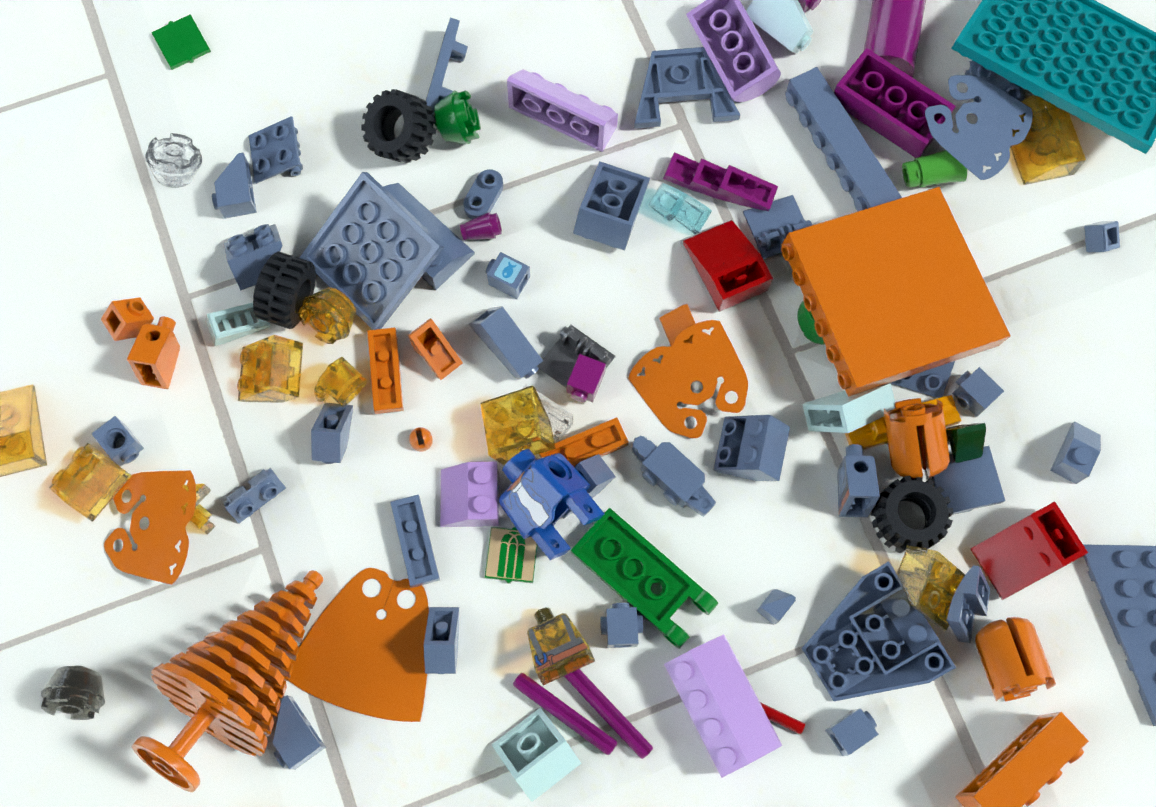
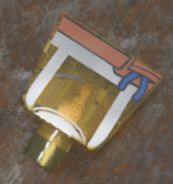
M545 607L534 614L538 625L529 628L527 634L534 668L543 686L595 662L589 645L566 613L554 617L551 609Z

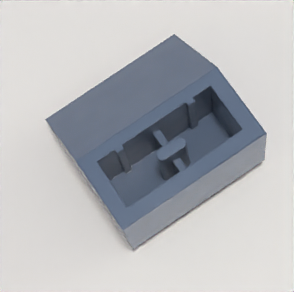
M772 415L726 416L723 422L713 470L753 481H780L790 426Z

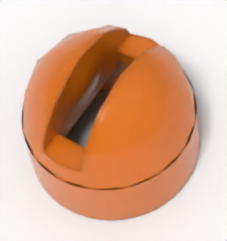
M418 427L410 433L409 442L414 450L423 452L431 447L433 438L428 429ZM422 432L424 444L419 445L417 433Z

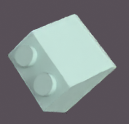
M541 707L491 744L531 802L582 764Z

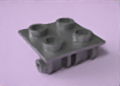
M570 324L569 327L565 326L559 334L561 337L537 367L567 389L568 380L579 354L605 363L606 368L616 356Z

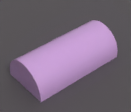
M706 0L686 14L734 101L746 102L757 98L777 83L781 72L740 0Z

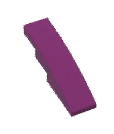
M675 152L663 177L664 180L719 200L764 211L770 210L778 189L777 185L731 165H728L725 169L702 158L698 163Z

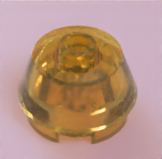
M329 287L306 297L298 314L304 326L308 322L317 332L315 335L317 339L327 344H334L336 340L345 339L349 336L356 316V308L344 293Z

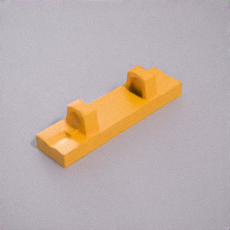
M952 395L922 403L937 405L936 400L943 403L945 427L959 424L962 421ZM884 417L850 433H845L849 445H861L863 450L888 443Z

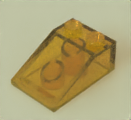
M31 384L0 392V477L47 466L35 386Z

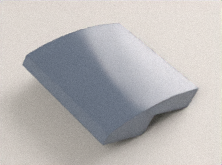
M984 446L982 457L960 463H955L953 455L949 454L950 462L947 469L938 475L932 476V480L935 481L934 487L937 489L941 486L944 489L941 493L943 497L949 496L951 502L947 504V507L953 508V515L969 512L976 508L1001 504L1006 501L989 446Z
M976 565L971 567L957 587L947 617V622L957 640L964 643H971L975 615L987 616L990 587L980 566Z

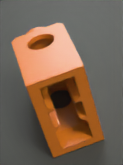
M159 317L157 325H142L127 357V361L141 385L169 389L180 351V345L173 332L176 322L169 317Z

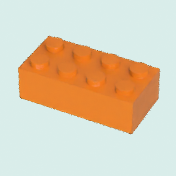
M1062 712L1040 715L955 798L964 807H1022L1024 804L1029 806L1040 797L1041 793L1039 790L1046 783L1050 785L1062 775L1063 772L1060 769L1067 762L1071 764L1083 755L1084 751L1082 748L1089 741Z

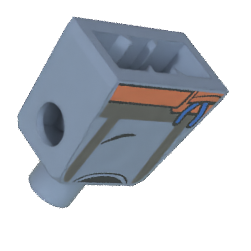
M853 444L845 448L846 456H844L837 472L839 517H868L880 497L875 458L873 456H864L863 446Z

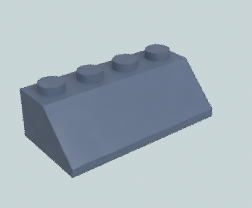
M394 183L383 186L445 246L422 276L431 287L437 290L475 252L401 184Z

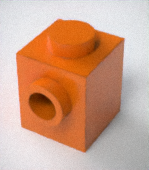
M141 297L112 301L101 318L114 341L136 338L142 325L151 324L154 320Z

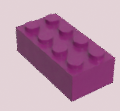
M868 48L863 51L838 82L834 90V94L848 114L915 158L921 157L934 140L925 117L927 107L945 105L951 110V114L956 107ZM937 113L934 115V120L938 124H943L945 117L943 114Z

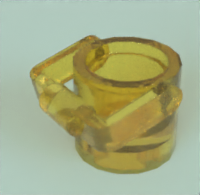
M340 357L329 364L319 377L314 389L315 398L319 402H326L328 397L331 396L344 407L363 390L368 380L345 358Z

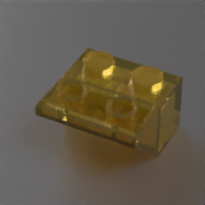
M272 335L244 346L240 354L241 371L237 383L239 391L238 401L283 403L298 398L303 343Z
M529 386L480 403L488 454L499 463L505 465L512 457L525 449H530L534 455L556 449L551 422L534 386Z
M87 443L84 447L82 446L74 452L71 458L72 461L65 469L56 473L49 488L66 504L93 522L132 475Z
M907 546L897 574L912 607L940 629L947 631L949 627L947 617L951 601L965 574L938 551Z

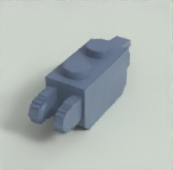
M640 435L634 438L631 450L634 456L642 463L640 469L643 472L642 477L652 486L657 484L664 491L663 496L672 505L676 506L678 504L682 508L688 506L703 517L707 515L715 506L716 501L703 487L705 473L670 442H662L657 447L652 441L647 440V437L645 438Z

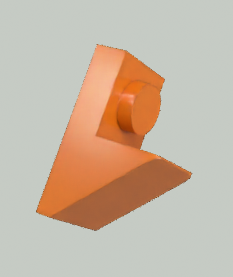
M431 318L408 335L415 352L423 357L438 379H444L463 364Z

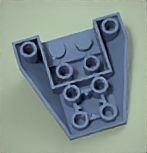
M889 561L863 576L802 647L803 652L833 701L927 684L956 668L933 628Z

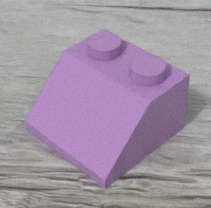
M497 461L466 462L441 469V527L499 526V469Z

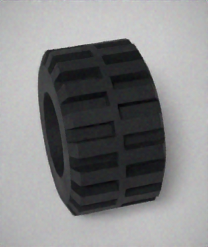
M391 89V91H382L381 95H375L373 97L374 102L367 104L366 108L368 111L363 113L362 119H365V122L361 124V130L365 131L363 135L364 142H368L367 147L370 151H374L375 155L397 162L410 163L411 160H419L421 158L420 154L425 155L429 151L427 146H432L434 142L432 135H436L437 129L433 128L436 118L431 116L433 110L430 106H427V102L424 99L397 89ZM403 115L404 125L402 132L395 138V124L398 118Z
M280 251L272 254L264 264L255 285L253 295V312L255 317L287 329L295 328L307 312L314 293L316 274L313 263Z
M904 476L901 480L893 481L880 493V497L875 504L876 506L872 509L871 516H875L872 525L873 528L878 527L879 532L876 535L879 539L884 537L887 540L884 545L888 548L894 545L896 547L895 551L899 553L905 550L907 554H914L917 551L921 553L940 542L947 535V529L951 527L953 521L949 519L953 515V508L947 507V504L951 502L949 496L943 497L941 493L944 489L941 486L937 489L933 486L935 481L928 479L926 482H923V477L911 479L910 476ZM900 501L913 502L922 509L925 515V526L923 529L915 530L909 528L901 521L898 515V504Z

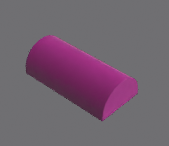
M873 0L864 50L868 48L913 77L926 0Z

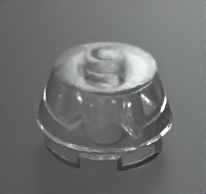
M170 133V138L158 140L155 137L150 141L145 158L157 182L167 187L179 188L187 186L193 181L202 164V155L200 149H197L192 144L193 140L190 137Z

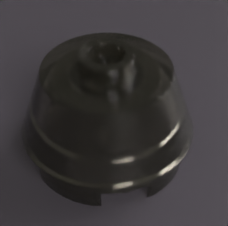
M76 665L58 668L41 691V696L43 697L41 708L45 712L54 716L56 710L71 714V720L93 719L95 712L99 713L100 707L105 704L102 676L98 672L84 666Z

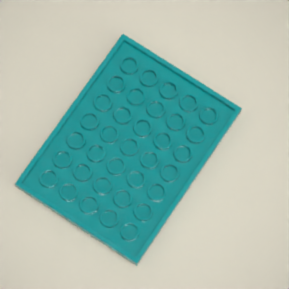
M982 0L951 47L952 50L958 52L963 57L973 60L985 69L997 73L1009 82L1021 86L1033 95L1043 98L1054 104L1057 108L1067 111L1083 122L1091 124L1107 135L1115 137L1144 154L1150 150L1156 139V32L1095 0Z

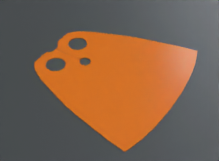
M366 568L359 572L333 599L309 631L299 647L296 661L292 660L293 671L288 681L321 700L353 712L386 720L420 722L427 681L424 661V639L429 614L428 599L424 587L421 585L411 588L409 579L395 581L390 579L385 571L375 568ZM368 579H376L381 584V591L376 597H367L363 593V584ZM404 590L412 591L416 597L414 606L408 609L401 608L397 603V596ZM380 609H384L387 612V616L383 620L378 619L376 616L377 611Z

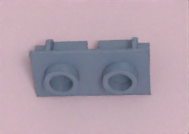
M271 468L266 471L265 469L261 470L259 474L249 480L248 483L251 485L249 490L241 486L231 495L226 496L227 500L223 502V505L238 523L250 517L255 511L286 489L285 485Z

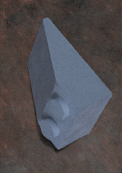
M599 161L579 208L573 234L625 251L650 178Z

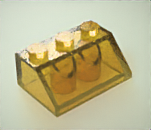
M1032 95L1021 101L1032 109V123L1025 139L1017 145L1010 146L1023 185L1074 175L1086 161L1069 113L1057 108L1054 104L1039 96ZM1025 113L1022 114V115H1019V117L1021 118L1022 122H1024V118H1023V117L1026 115ZM1012 129V136L1014 137L1015 133L1019 132V130Z

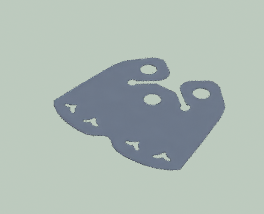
M974 75L951 76L948 79L949 92L955 100L974 99L977 96L981 99V102L963 103L955 114L958 133L952 131L953 121L951 110L945 105L927 107L925 117L930 133L945 150L978 179H989L998 174L1010 159V146L1017 145L1025 139L1032 123V109L980 77ZM962 82L967 85L968 90L966 93H961L957 90L958 83ZM969 113L977 116L978 121L975 124L967 121L966 116ZM1025 113L1026 115L1023 117V118H1024V122H1022V120H1021V118L1019 117V115H1022V114ZM935 114H943L945 122L943 124L936 123L934 120ZM1012 129L1019 130V132H1016L1015 136L1013 137ZM1001 152L1002 155L998 157L999 160L997 161L994 154ZM983 166L991 167V169H986L985 173H983Z

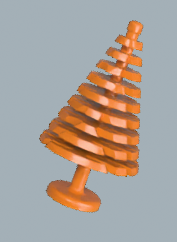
M309 571L303 578V582L293 581L288 584L285 589L289 591L280 590L271 596L270 601L265 602L262 600L254 605V610L245 611L237 616V621L231 620L222 625L223 627L220 628V632L213 631L205 636L203 641L188 647L186 654L181 652L169 660L171 663H162L151 671L153 674L151 677L154 683L157 684L160 692L170 698L168 701L180 712L191 717V719L168 747L151 737H139L132 745V748L145 764L170 783L193 793L200 785L201 780L198 773L184 757L204 732L242 753L256 756V754L262 756L268 742L267 736L271 735L274 725L273 717H276L281 706L280 699L284 696L287 688L286 681L291 677L293 671L292 660L296 661L299 647L297 642L300 644L305 633L303 626L306 627L311 616L309 609H313L317 600L314 590L318 589L323 583V577L319 572Z

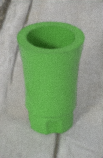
M947 150L918 157L913 161L902 164L903 180L906 187L909 188L950 182H965L967 179V168Z

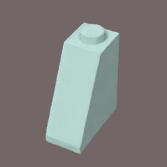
M753 0L746 10L750 19L791 52L798 53L800 50L804 51L812 40L810 36L814 31L798 0Z
M891 383L849 397L846 391H842L802 404L809 431L850 433L884 417V408L887 412L896 408Z

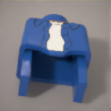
M525 449L512 457L502 469L512 484L499 498L501 507L523 539L532 537L549 560L560 557L571 549L554 527L556 522L569 509L572 510L584 526L600 520L604 515V512L587 493L591 485L560 453L537 459L530 449Z

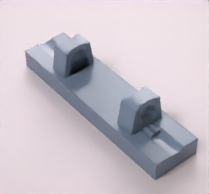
M451 17L444 34L426 97L427 106H430L433 110L431 116L434 115L435 104L453 92L442 87L449 59L463 62L468 46L456 41L460 20Z

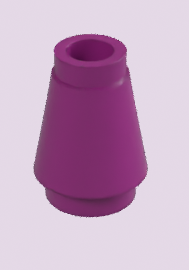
M488 212L464 224H460L463 240L496 239L497 235L502 234L501 223L497 213L491 214Z

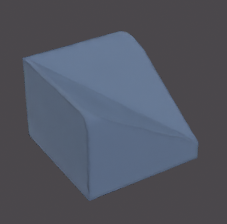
M1101 221L1084 225L1087 252H1106L1120 248L1118 221Z
M774 589L756 611L773 625L777 624L794 604L796 597Z

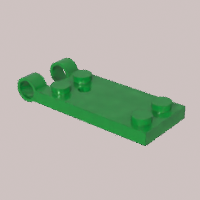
M610 507L601 519L570 550L571 554L623 600L629 603L631 607H637V612L678 649L690 638L679 625L670 619L682 604L689 598L706 615H709L718 605L717 600L691 579ZM655 583L660 584L662 587V591L659 594H654L651 591V586Z

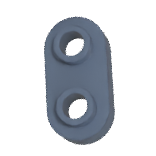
M487 169L480 172L463 202L465 214L470 219L491 212L503 191V178L498 171ZM487 179L494 180L492 184L485 183ZM475 201L481 202V205L474 206L472 204Z

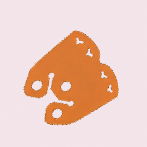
M706 320L691 325L677 335L672 346H660L652 349L634 365L628 378L646 404L669 431L689 438L701 437L707 422V416L702 410L684 407L679 409L677 407L678 402L700 405L713 397L718 383L717 378L723 377L724 382L720 386L715 401L716 406L724 412L739 413L744 409L748 391V379L745 370L721 322L718 320ZM712 327L714 328L711 331L710 335H708L705 332H702V330L704 329L709 330ZM693 335L692 343H683ZM661 355H663L661 363L653 361V359H658ZM645 367V376H637V374L642 372V368ZM694 381H700L703 384V389L700 393L691 391V384ZM729 391L736 392L738 396L737 401L733 404L725 400V395ZM689 416L694 417L697 421V425L693 429H688L684 424L685 419Z
M191 470L153 471L133 474L115 489L112 497L117 510L122 514H126L140 500L141 495L146 496L145 501L132 513L129 530L138 548L133 551L131 541L125 529L117 528L106 539L104 544L105 551L117 569L128 574L172 585L181 574L188 554L189 538L185 527L192 519L195 511L196 483ZM186 480H188V483H187V487H188V489H189L188 492L186 491L185 488H183V485L185 484ZM125 490H129L132 494L131 500L127 503L122 501V493ZM188 503V505L185 508L186 513L184 515L181 507ZM143 517H147L150 521L148 528L142 530L139 526V522ZM117 539L123 541V548L119 552H116L113 548V544ZM179 540H181L180 552L175 548ZM176 563V567L173 568V574L171 575L169 567Z

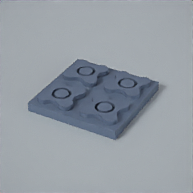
M362 172L300 258L312 262L315 266V273L372 330L382 329L445 246L368 172Z

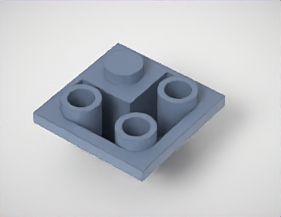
M269 224L260 225L254 229V232L244 236L243 234L234 235L227 240L228 242L224 243L226 259L240 291L256 285L264 264L272 254L281 251L283 245L276 224L270 226Z

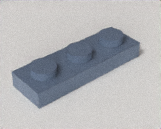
M419 494L391 501V508L410 587L414 588L440 581Z

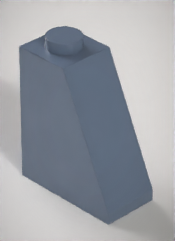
M503 306L489 308L469 324L472 330L515 378L524 377L527 379L539 370L537 365L543 361Z

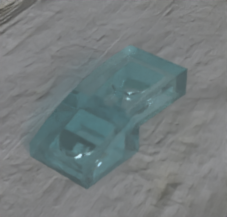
M665 183L659 186L648 205L668 221L675 219L694 234L701 231L712 212L711 209L698 200Z

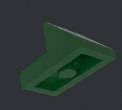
M985 423L962 424L946 428L947 441L950 442L955 463L982 457L986 435Z

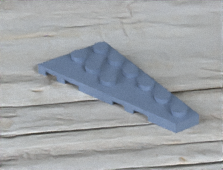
M1083 544L1088 551L1083 556L1089 568V571H1087L1091 582H1095L1105 615L1118 645L1121 644L1127 658L1125 660L1129 671L1133 672L1138 683V692L1153 726H1156V546Z

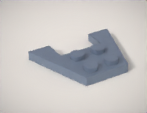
M704 47L652 51L634 129L660 127L659 103L710 99L713 122L740 119V113Z

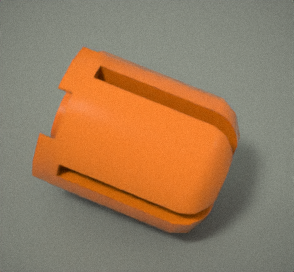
M921 398L907 399L895 402L896 408L888 412L884 408L891 466L898 475L902 477L910 476L911 479L923 477V468V470L927 471V476L932 477L947 469L950 458L943 403L936 400L937 405L922 404Z
M1009 617L1006 619V622L1002 619L993 621L976 634L975 645L996 702L1003 696L1005 702L1031 696L1030 693L1037 691V687L1043 684L1046 685L1047 690L1056 685L1036 629L1028 619Z

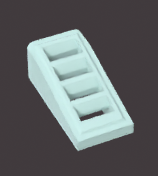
M253 302L209 313L206 316V324L214 346L225 344L269 328L271 324L258 319L259 322L254 323L250 313L253 312ZM242 315H244L247 322L245 326H243L240 319ZM233 319L236 328L231 329L228 320ZM222 323L224 331L220 332L217 324Z

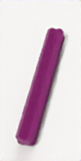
M579 668L563 675L641 759L645 758L653 750L652 745Z
M520 673L514 680L513 685L516 689L606 755H610L617 746L616 740L529 676Z

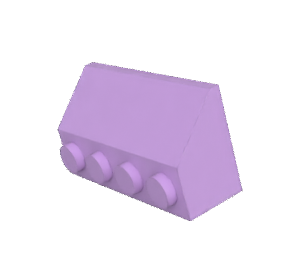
M522 69L510 75L507 79L509 108L601 152L604 151L617 128L618 113L612 108L596 104L585 95H577L567 90L562 84H554L545 80L536 72L531 73Z
M724 634L664 664L721 778L783 746Z

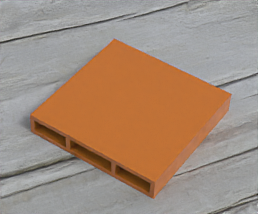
M940 187L789 232L781 244L782 255L790 263L793 270V280L801 288L804 295V305L812 313L815 320V330L818 336L823 338L828 360L834 363L838 373L839 385L842 389H845L848 397L998 347L1011 336Z

